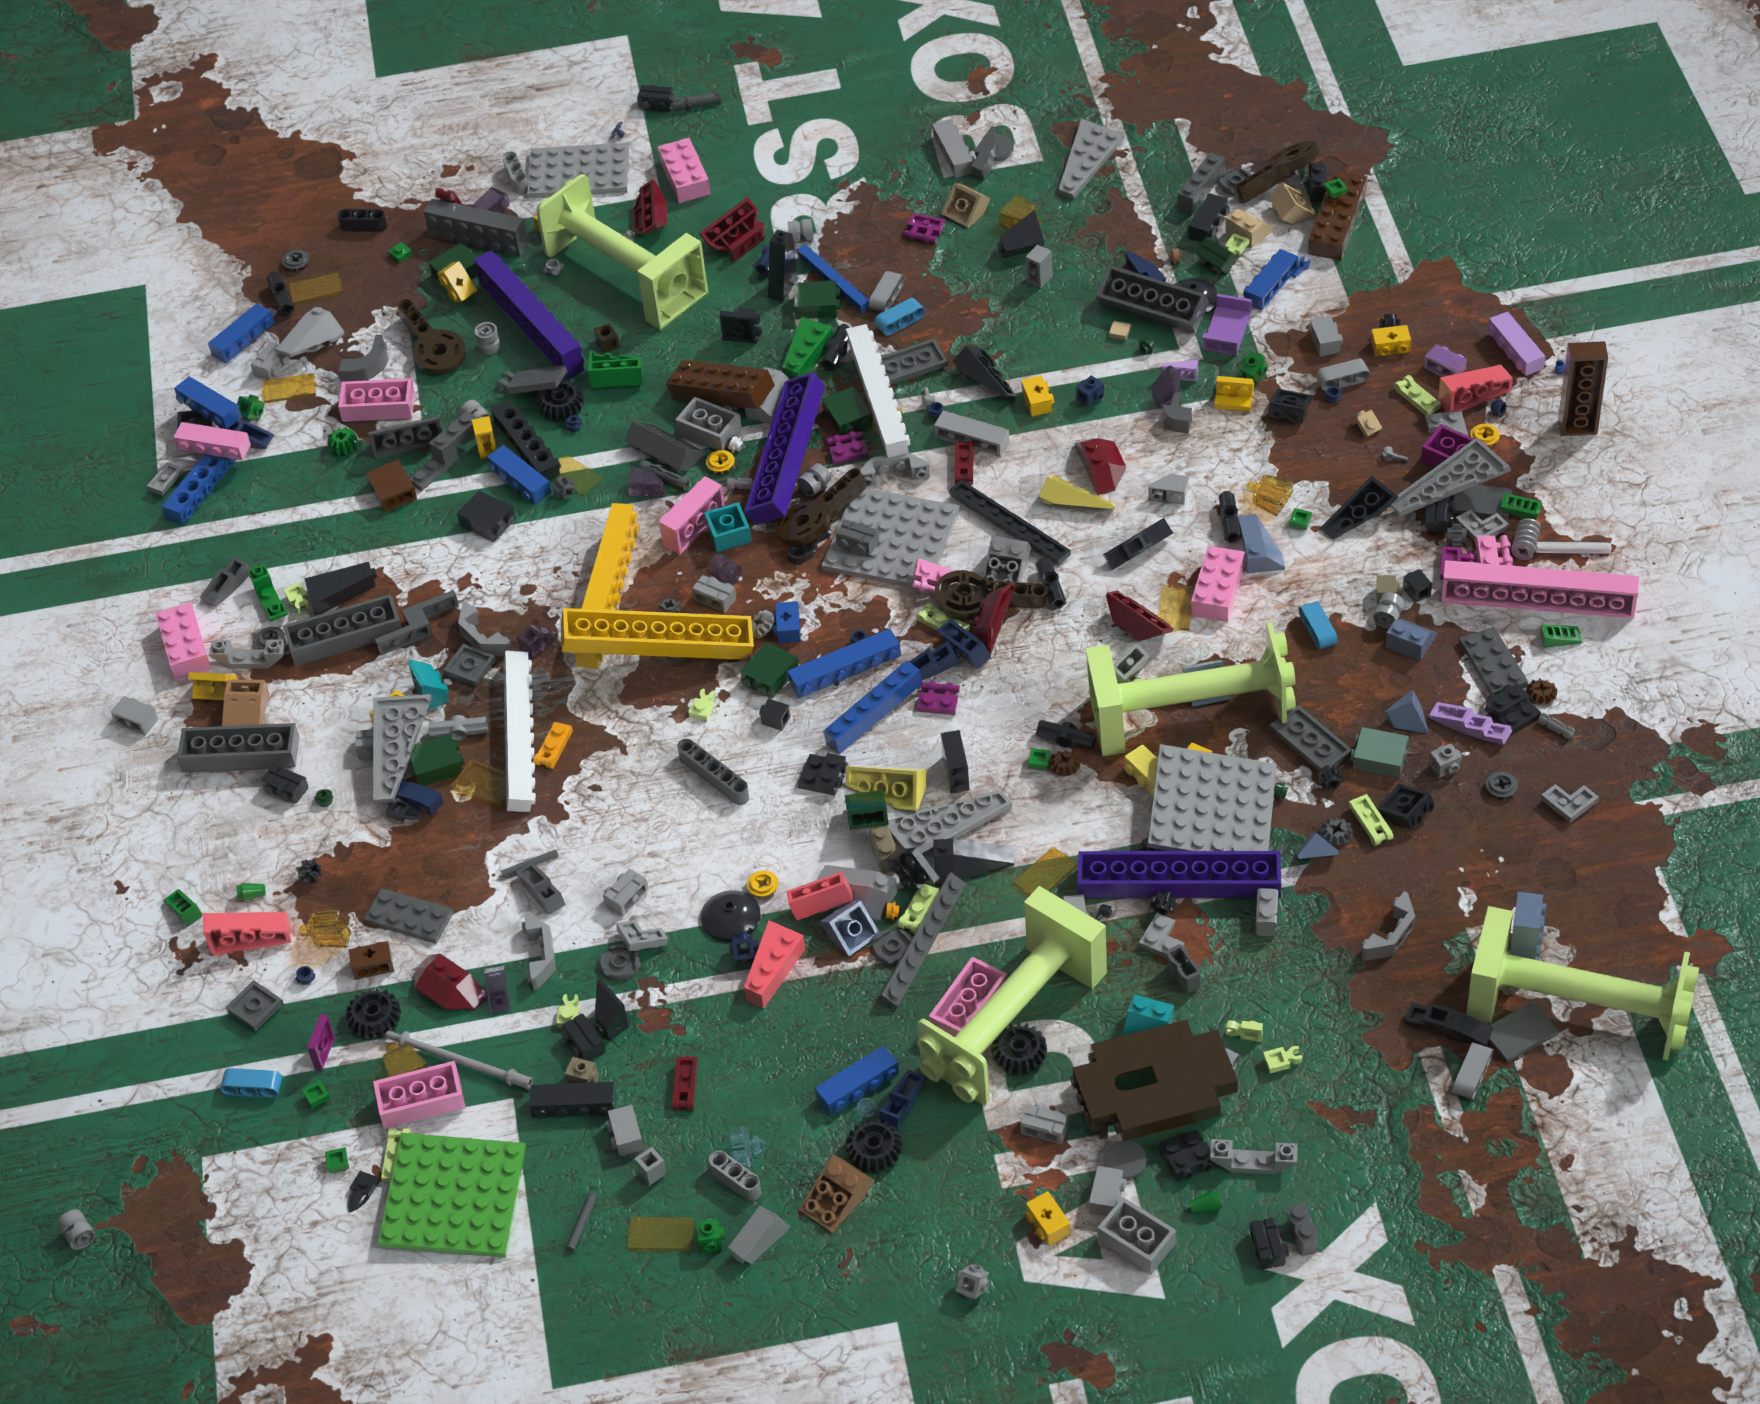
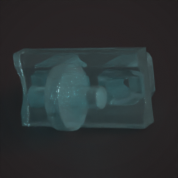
M740 1126L741 1132L730 1135L732 1149L744 1147V1150L733 1152L734 1160L741 1165L747 1164L748 1170L754 1169L751 1152L755 1153V1156H760L761 1151L766 1148V1143L764 1140L758 1139L757 1135L752 1136V1140L749 1142L747 1126Z

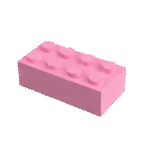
M690 138L658 146L660 163L678 203L711 194L709 179Z
M412 378L342 382L338 406L342 422L412 419L415 399Z
M704 477L666 515L661 517L659 526L664 547L681 555L707 529L704 512L725 506L721 484Z
M1214 546L1207 547L1191 600V616L1225 622L1229 621L1244 569L1245 552Z
M189 602L156 612V618L174 679L186 677L189 672H203L211 669L192 603Z
M971 957L929 1015V1022L955 1037L1008 979L1007 973Z
M455 1061L373 1081L379 1114L384 1129L466 1108Z

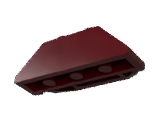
M654 179L639 189V195L632 210L633 232L635 236L652 234L668 225L667 202Z
M746 197L701 231L699 235L710 248L729 253L728 247L754 228V224L757 222L758 209Z
M1091 438L1075 442L1077 452L1097 495L1115 491L1126 470L1125 462L1115 441Z
M1014 583L988 593L987 598L982 599L979 607L982 610L981 615L976 616L973 624L976 627L975 635L977 639L984 643L990 656L1015 589Z
M1116 590L1106 593L1112 621L1121 630L1133 635L1134 639L1143 641L1173 632L1174 628L1135 600L1123 595L1122 592Z
M441 953L429 955L415 969V990L444 1010L468 1009L475 1011L488 998V994L469 972Z

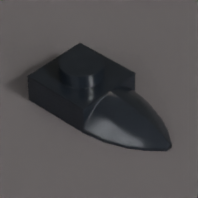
M397 797L385 811L387 816L401 822L405 819L417 820L423 818L422 812L417 806Z
M359 1171L350 1186L351 1192L348 1197L349 1212L359 1209L368 1201L380 1182L377 1176Z

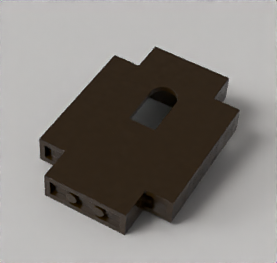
M1187 1019L1090 1044L1091 1053H1088L1090 1063L1073 1067V1076L1070 1077L1072 1088H1076L1078 1092L1076 1094L1079 1106L1084 1108V1121L1089 1123L1094 1133H1098L1100 1140L1108 1138V1126L1114 1125L1115 1132L1120 1134L1122 1141H1127L1218 1117L1221 1111L1218 1097L1238 1092V1079L1218 1030L1193 1036ZM1152 1068L1157 1080L1155 1084L1128 1091L1119 1090L1114 1084L1119 1076Z

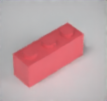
M843 871L786 891L788 904L796 920L808 918L811 915L853 901L851 887Z

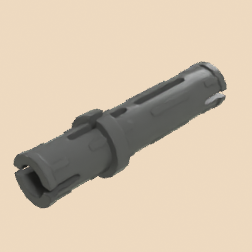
M716 92L691 97L688 95L684 98L672 99L673 110L687 107L690 109L693 106L722 102L721 93Z
M642 460L639 465L640 471L652 475L655 479L659 478L678 486L683 490H687L690 485V479L662 468L661 465H654L646 460Z

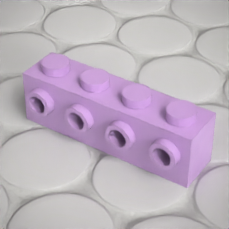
M1509 312L1489 318V326L1487 328L1489 335L1497 341L1498 346L1506 352L1507 357L1515 363L1518 370H1521L1527 376L1544 369L1545 355Z

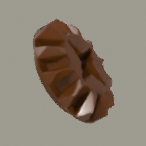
M1539 678L1537 681L1532 679L1531 683L1527 684L1526 693L1529 694L1530 701L1544 705L1556 699L1558 689L1555 687V683H1550L1548 679L1544 681ZM1539 688H1543V690H1544V695H1542V693H1541V691L1539 690Z
M1065 749L1064 752H1060L1058 750L1056 754H1052L1049 766L1056 775L1070 776L1079 770L1080 759L1078 755H1075L1074 751L1068 752ZM1062 759L1068 761V766L1064 762L1062 763Z

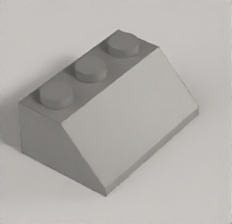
M764 367L763 369H768L775 386L758 410L745 408L746 419L772 424L784 382L790 379L779 370Z

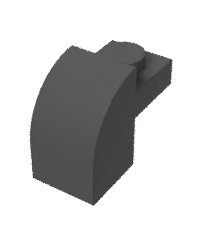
M1174 393L1173 399L1169 400L1168 405L1163 406L1164 424L1172 431L1189 434L1192 423V408L1181 407V394Z

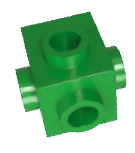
M1250 351L1248 355L1244 356L1238 369L1243 376L1253 379L1254 382L1258 383L1261 376L1266 374L1269 365L1264 355L1259 352L1255 354Z
M249 394V397L239 396L237 401L243 419L252 421L253 419L261 418L265 403L260 401L258 396Z
M705 1219L696 1222L697 1230L693 1231L695 1244L699 1243L701 1254L722 1251L721 1240L725 1239L724 1227H719L718 1219Z

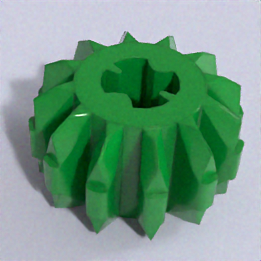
M347 427L343 429L338 428L337 431L332 430V434L328 435L327 440L328 448H330L333 454L338 456L342 454L346 456L347 453H353V450L357 449V436L352 429L348 430Z

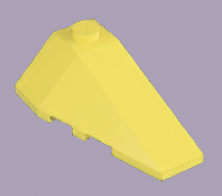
M1053 474L1047 476L1039 494V497L1043 498L1042 502L1049 505L1055 503L1114 509L1117 505L1098 495H1090V492L1086 489L1074 488L1073 483Z
M846 766L845 786L861 793L883 790L886 803L893 805L892 807L904 810H918L926 790L927 769Z

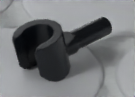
M1145 838L1140 846L1132 851H1154L1155 849L1147 847L1148 838Z
M1101 904L1098 914L1094 919L1099 921L1103 916L1110 918L1112 907Z

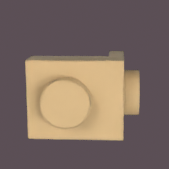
M1372 409L1366 413L1364 410L1355 415L1356 418L1351 422L1353 425L1358 424L1365 438L1382 429Z

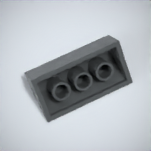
M437 416L368 432L374 457L379 459L430 447L429 442L438 436L442 429L439 417Z
M632 421L624 440L630 443L631 448L643 450V454L646 456L658 458L657 461L659 463L669 464L671 469L677 472H681V470L689 471L706 453L662 428L646 422Z

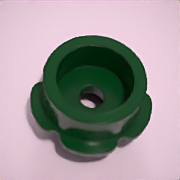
M1144 338L1139 341L1141 352L1144 354L1153 353L1155 344L1151 339Z
M1277 782L1275 785L1274 798H1277L1278 801L1286 797L1288 788L1285 787V782L1283 784Z
M329 789L319 790L314 797L315 802L321 807L329 806L333 802L332 791Z

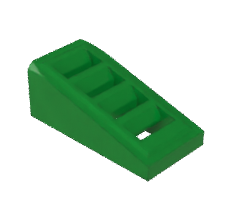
M1504 493L1499 509L1522 519L1536 520L1542 502Z
M1541 625L1540 636L1544 648L1582 643L1578 626Z
M177 889L163 900L168 908L187 927L202 917L198 906L180 889Z

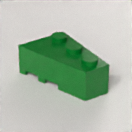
M590 351L588 374L591 388L643 385L644 372L641 357L628 355L614 357L610 353L599 355L595 354V351Z

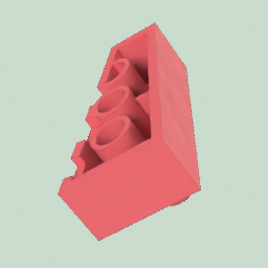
M1502 365L1440 377L1438 401L1445 412H1462L1512 391L1513 378Z
M287 912L203 913V933L212 956L291 943V927Z
M770 920L768 921L744 986L747 1002L762 1009L766 1007L805 951L804 936Z

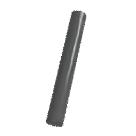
M555 849L501 870V874L505 878L515 874L517 870L531 862L538 865L559 856L558 852Z
M589 1193L566 1247L569 1251H574L597 1198V1195L594 1193Z

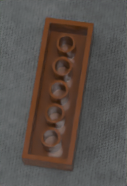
M1340 171L1333 172L1330 181L1340 178L1348 188V194L1332 199L1327 192L1325 193L1308 239L1309 255L1342 260L1367 192V176Z
M1605 341L1567 344L1558 416L1561 436L1598 435L1608 363Z
M682 360L665 383L673 399L691 401L694 397H697L712 404L757 410L775 386L768 369Z

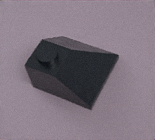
M598 979L595 1003V1020L597 1025H595V1028L601 1036L605 1035L608 1040H611L627 1029L629 1024L623 1002L601 979Z

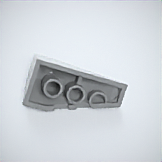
M315 307L302 317L277 347L276 352L292 357L306 352L309 347L315 346L318 348L322 346L323 342L328 341L332 343L344 335V330L329 311Z
M825 865L817 880L843 871L851 887L853 900H861L871 919L880 922L887 911V902L891 903L897 893L896 878L876 871Z

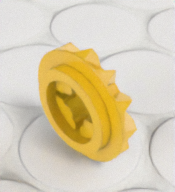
M1479 424L1471 430L1470 436L1474 439L1479 438L1483 443L1492 447L1500 439V432L1493 425Z
M718 450L708 455L706 466L709 471H714L715 474L717 472L723 474L725 470L730 471V468L734 467L735 459L730 452Z
M767 870L757 871L747 880L749 893H752L754 897L760 896L762 899L767 895L771 897L773 892H777V887L779 886L777 876ZM766 883L767 886L760 888L759 884Z

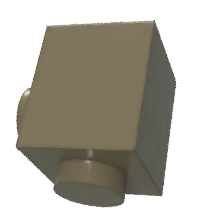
M1377 575L1376 599L1378 605L1382 594L1387 592L1400 594V583H1396V575Z
M572 1057L566 1069L565 1077L567 1083L597 1082L599 1072L597 1071L596 1063Z

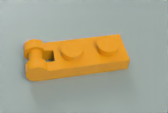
M554 722L538 754L534 756L533 763L541 766V764L546 765V768L553 769L573 731L572 726Z

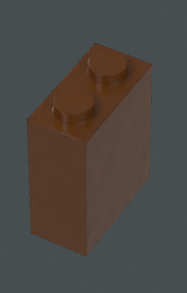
M399 460L365 473L368 485L384 512L417 499L415 488Z

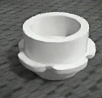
M736 436L732 438L728 446L732 453L741 450L743 446L742 438H737Z

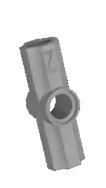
M455 715L449 721L430 722V739L451 733L453 740L460 741L464 740L467 735L488 733L487 717L466 719L462 715Z

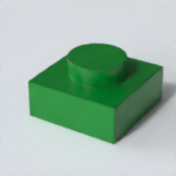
M1340 178L1324 183V189L1332 199L1348 194V188Z
M400 242L388 250V254L395 261L401 263L412 255V251Z
M1294 508L1289 520V526L1307 530L1312 518V512Z
M1031 748L1028 768L1048 770L1051 756L1050 750Z
M320 1080L302 1089V1093L311 1108L330 1099Z
M346 1147L325 1152L328 1173L350 1169Z

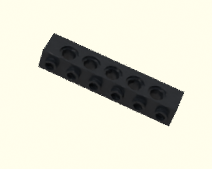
M507 400L490 408L494 423L524 462L549 481L561 476L559 460L557 458L554 459L550 448L545 447L543 439L536 435L533 426L528 425L524 415L521 416L517 405H513L510 400Z

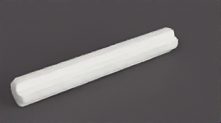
M1537 542L1536 552L1610 554L1611 543Z

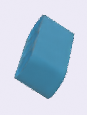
M910 298L879 314L875 318L874 324L884 335L889 336L920 320L925 315V308L916 299Z
M1318 601L1299 606L1300 618L1319 650L1338 644L1337 634Z
M228 1068L224 1071L220 1091L230 1096L275 1098L279 1093L282 1075L272 1070Z

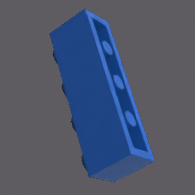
M1279 249L1276 254L1272 255L1267 265L1265 264L1262 267L1261 272L1254 276L1250 285H1247L1243 291L1244 298L1252 299V307L1263 311L1297 270L1298 256Z
M256 303L208 342L211 355L224 363L229 362L275 324L271 311Z
M190 376L174 388L176 399L180 404H185L192 411L200 413L205 419L208 418L213 421L217 426L228 429L241 418V413L236 403Z
M501 446L487 456L489 470L500 476L503 482L510 484L514 491L520 492L527 501L530 500L536 505L551 494L549 480L506 446Z
M883 1045L815 1087L816 1099L830 1116L839 1113L852 1102H857L865 1094L878 1089L881 1084L894 1079L899 1074L898 1062Z

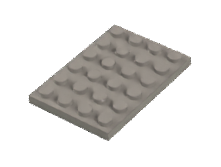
M629 142L531 148L528 198L551 197L562 189L567 181L574 180L581 174H584L589 179L591 195L628 192Z

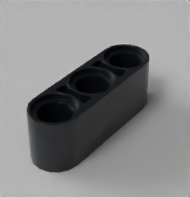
M342 209L337 213L340 229L343 231L382 232L388 227L385 212L381 209Z

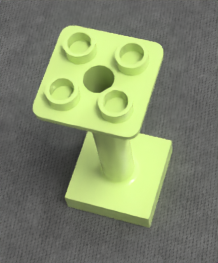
M584 174L579 175L574 180L567 181L562 189L550 198L543 199L538 204L536 213L545 255L553 257L575 239L579 238L633 271L639 278L645 320L659 330L708 293L701 241L685 233L655 256L595 219L589 179Z
M1272 622L1266 623V650L1261 661L1121 684L1117 683L1109 645L1086 648L1089 696L1102 757L1126 753L1123 713L1267 689L1274 695L1281 724L1287 723V711L1296 709L1292 685L1296 684L1292 662L1286 663L1285 658L1281 657L1288 655L1284 632L1274 633Z
M1040 886L1024 902L1027 950L1031 954L955 1037L925 1019H920L917 1023L919 1039L917 1045L920 1049L921 1063L919 1066L921 1071L932 1081L938 1082L940 1079H943L951 1084L955 1094L967 1103H971L973 1100L984 1105L990 1100L987 1061L981 1054L1058 969L1091 989L1107 973L1106 925Z
M1488 906L1471 973L1466 1015L1491 1025L1500 985H1507L1659 1018L1667 1036L1663 1060L1668 1061L1670 1048L1683 1049L1699 971L1698 967L1688 966L1690 952H1684L1680 975L1665 988L1508 954L1513 911Z

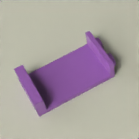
M1217 294L1215 312L1208 332L1204 333L1202 337V350L1237 356L1251 314L1252 299Z

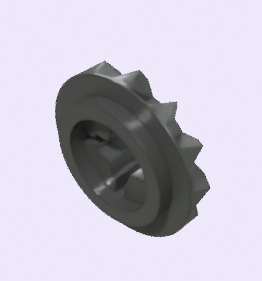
M293 250L284 255L282 263L285 269L290 271L296 269L298 271L300 268L304 269L305 265H309L310 259L305 251Z
M267 627L261 630L256 636L257 647L265 649L266 641L270 640L272 636L273 640L286 641L284 631L278 627Z
M1495 772L1486 780V790L1489 791L1490 795H1495L1497 799L1499 797L1504 799L1508 796L1513 797L1514 793L1517 792L1518 782L1513 775L1507 772ZM1499 782L1505 786V789H1501Z
M1335 818L1334 820L1328 819L1326 823H1322L1320 833L1321 837L1329 844L1343 845L1352 838L1353 829L1350 823L1345 822V819L1338 820ZM1337 828H1340V831H1337L1333 835V829L1336 830Z

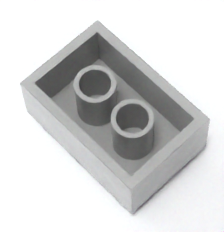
M694 397L675 419L678 435L715 450H725L732 438L737 436L742 430L740 414Z
M1124 1197L1097 1227L1099 1242L1149 1274L1154 1272L1176 1245V1230Z

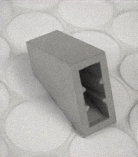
M759 1206L728 1248L734 1252L732 1256L739 1262L743 1263L746 1261L752 1264L782 1237L791 1226L775 1213Z

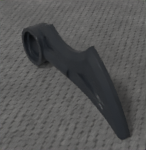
M830 526L813 542L801 546H791L788 550V560L796 565L804 563L807 557L815 554V546L818 541L832 535ZM794 553H801V554H802V555L799 556V557L793 556Z

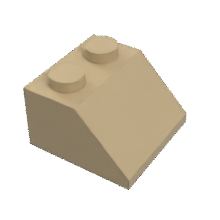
M954 183L941 214L966 227H970L985 213L991 198L965 185Z
M1284 183L1269 196L1272 207L1279 213L1278 217L1283 222L1287 221L1294 225L1317 217L1305 194Z
M1236 209L1226 217L1225 233L1230 236L1235 233L1248 238V246L1251 248L1274 230L1273 226L1240 209Z

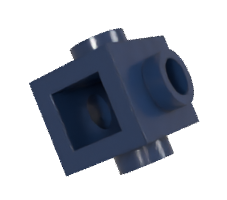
M1092 375L1076 386V399L1087 407H1091L1104 397V384Z
M748 932L736 933V936L732 938V942H729L730 954H734V960H739V962L751 961V958H755V952L758 951L757 939L753 940V934L748 935ZM747 943L748 946L747 948H741L740 944Z

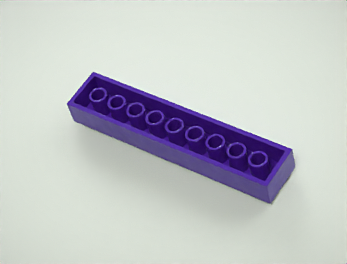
M491 250L475 258L474 262L479 284L555 367L566 366L567 372L564 376L566 380L585 371L583 364L585 360L581 354L582 346L579 341L573 339L572 334L564 329L560 321L557 322L553 313L546 310L545 305L537 300L536 295L528 290L525 283L522 284L517 274L511 272L510 267L502 262L499 255L496 256Z
M814 372L784 382L744 510L756 525L786 517L825 385Z
M1078 851V895L1083 894L1084 898H1152L1153 894L1158 895L1160 891L1170 892L1173 898H1257V892L1260 888L1278 890V898H1281L1280 851Z

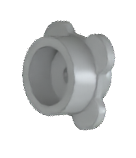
M551 259L546 262V267L543 270L544 273L556 276L564 266L558 260Z

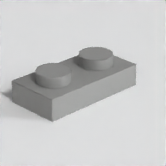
M166 462L147 485L148 491L164 496L183 473L182 467Z

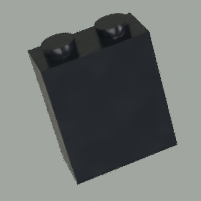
M480 490L457 512L460 526L492 542L500 537L516 519L513 506Z
M960 730L941 733L942 757L950 793L970 790L968 764Z

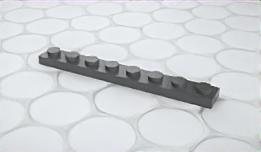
M951 872L945 877L879 995L881 1000L894 1009L902 1001L966 886L964 881Z

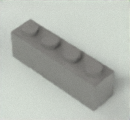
M951 119L932 124L933 137L954 177L958 178L973 174L971 164L975 158L970 155L968 145L965 146L963 136L959 135L958 126L954 125Z
M943 411L934 424L935 438L952 443L974 442V449L1001 457L1009 444L1008 429L947 411Z

